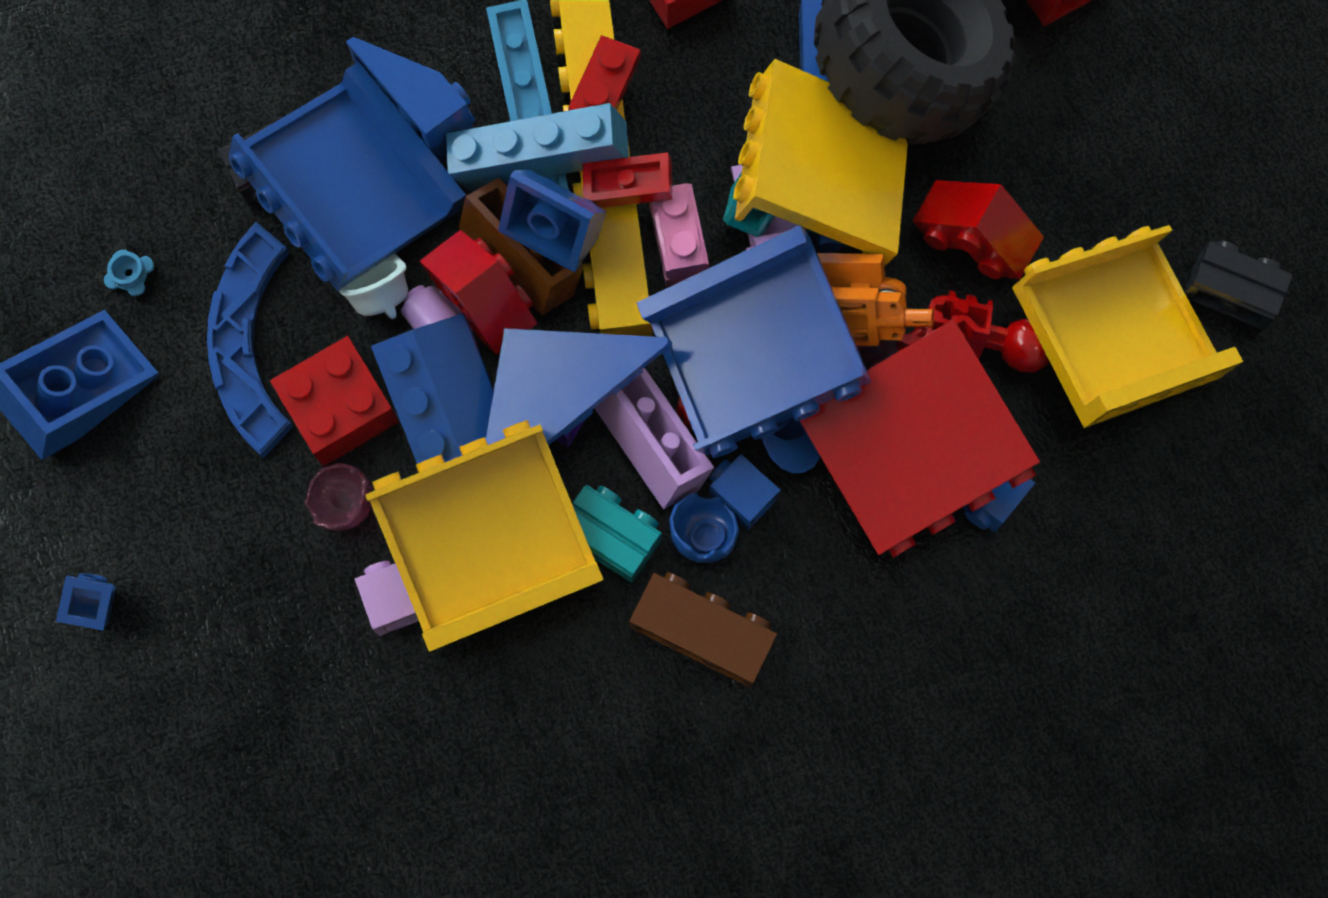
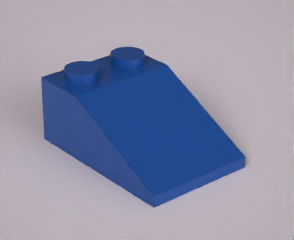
M355 37L346 41L354 64L360 62L442 165L447 162L446 133L472 129V124L475 122L473 114L468 109L471 101L465 90L457 82L450 84L440 72Z
M103 310L0 363V411L40 459L43 460L83 437L157 378L158 372L110 315Z

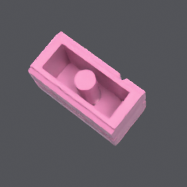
M686 183L672 186L673 200L649 202L666 287H671L709 268L692 184Z

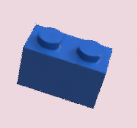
M514 170L509 178L498 231L575 273L598 240L607 211L596 206L592 201L579 197L557 185L553 180L544 178L531 170Z

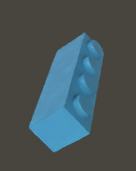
M611 103L446 133L448 175L468 191L479 189L498 177L505 184H508L514 170H531L542 177H550L583 171V163L629 157L627 123Z

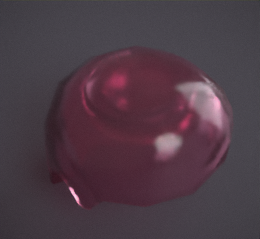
M336 463L321 468L309 483L307 498L304 503L314 519L313 523L316 526L342 532L359 526L370 515L372 505L370 501H367L365 494L373 492V489L365 474L358 467Z

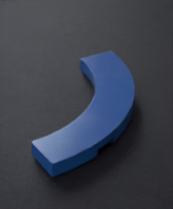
M255 222L229 256L225 264L226 270L220 280L218 289L214 291L208 317L207 347L213 383L227 415L247 443L264 458L294 426L273 404L259 375L254 349L255 321L262 295L269 280L290 253L281 242Z

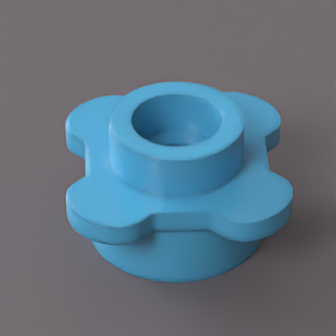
M119 250L114 253L108 263V273L104 276V283L111 290L120 288L127 290L131 296H139L146 289L144 282L148 273L153 271L154 263L148 256L139 258L132 252ZM127 270L133 271L131 276L125 275Z

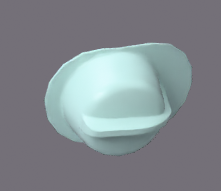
M393 254L338 291L347 298L360 315L372 316L384 312L393 320L396 318L395 307L407 297L408 293L404 271L407 269L406 264L396 254Z

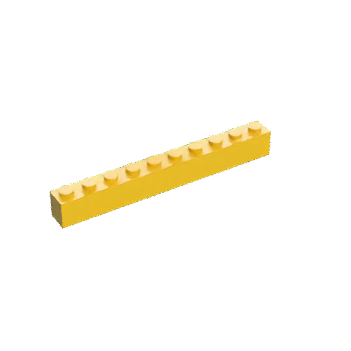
M550 0L552 17H560L562 29H554L557 55L565 54L566 67H558L561 93L570 92L571 100L600 36L603 35L614 39L609 0ZM621 100L617 111L625 120L623 101ZM564 105L563 110L568 111L569 105ZM580 171L581 183H574L573 190L574 194L583 198V171ZM632 204L602 208L607 212L599 238L590 250L591 262L583 263L586 289L594 288L596 303L588 304L591 330L600 329V334L653 337L652 325L642 318L637 306V302L649 297L637 206Z

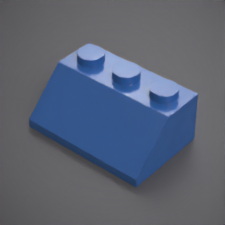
M465 313L410 330L371 346L417 464L441 454L445 462L462 456L459 449L460 446L483 437L486 439L494 387Z

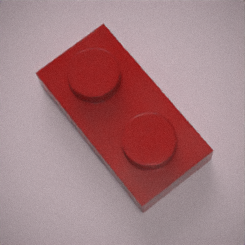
M601 35L568 106V111L611 103L617 110L641 58V49Z
M669 153L583 163V198L592 201L600 208L673 200L672 162Z

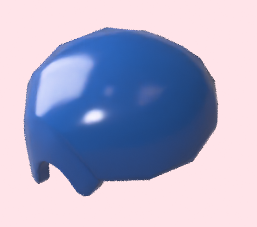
M697 493L688 494L675 504L669 518L672 542L679 553L689 560L701 563L717 562L722 558H726L734 550L739 536L736 514L726 504H723L719 497L704 498L700 497Z

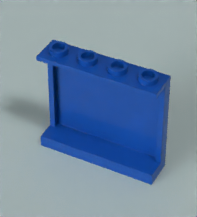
M360 62L345 70L341 84L246 140H243L239 133L232 137L229 162L234 172L241 179L247 178L255 188L257 198L262 207L268 213H275L283 223L285 234L294 246L304 249L312 259L311 264L315 273L324 282L329 281L336 291L458 213L466 197L465 192L448 175V171Z
M800 225L637 302L642 318L652 325L656 337H668L672 342V348L664 355V358L698 440L697 443L693 444L694 449L705 455L711 454L713 458L733 452L738 448L736 442L752 436L753 439H761L779 430L777 424L794 417L795 421L807 419L821 411L819 405L836 398L837 402L852 399L863 392L861 386L872 382L812 240Z

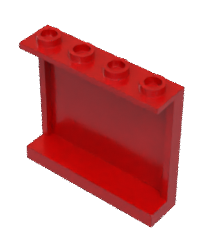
M954 319L867 370L872 382L861 386L863 392L858 396L843 402H837L836 398L819 405L821 411L817 414L800 420L878 555L888 550L892 557L899 555L916 545L912 537L926 528H929L932 535L956 522L952 515L955 511L968 505L973 512L996 499L992 492L995 488L1009 482L1013 489L1036 476L1037 474L1032 467L1040 463Z

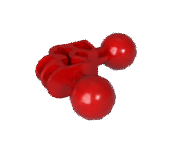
M949 290L946 296H937L931 300L928 309H934L933 328L915 327L910 333L904 334L902 340H897L895 344L897 350L900 351L954 319L978 360L985 347L1000 351L1006 364L1020 373H1035L1050 363L1028 319L1015 321L1007 328L991 325L992 300L989 299L987 305L980 304L977 298L970 294L967 295L965 300L956 297V293L953 290Z

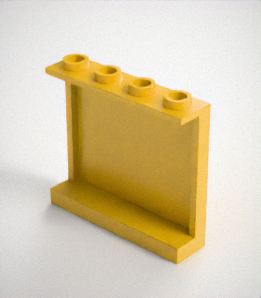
M774 59L764 73L758 72L755 75L749 88V97L753 98L752 107L744 122V130L748 131L747 140L741 149L738 163L743 166L742 174L733 193V199L737 200L735 220L741 222L754 207L862 251V254H884V266L887 265L898 254L908 146L906 138L899 137L895 141L879 135L878 130L868 124L862 125L851 116L852 112L842 101L838 103L828 89L830 85L828 81Z
M1170 225L1152 231L1149 226H1145L1132 232L1126 239L1118 241L1116 236L1110 237L1088 251L1078 247L1068 251L1053 262H1050L1048 258L1037 260L1024 269L1026 275L1012 287L1084 428L1218 380L1243 362L1236 347L1216 352L1158 243L1172 231Z
M528 420L522 421L503 429L505 438L488 445L485 437L459 447L462 454L460 457L445 462L442 454L416 464L419 473L401 480L399 473L396 472L373 481L372 484L375 491L365 494L367 501H370L413 605L429 652L604 580L542 432L541 424L531 428Z

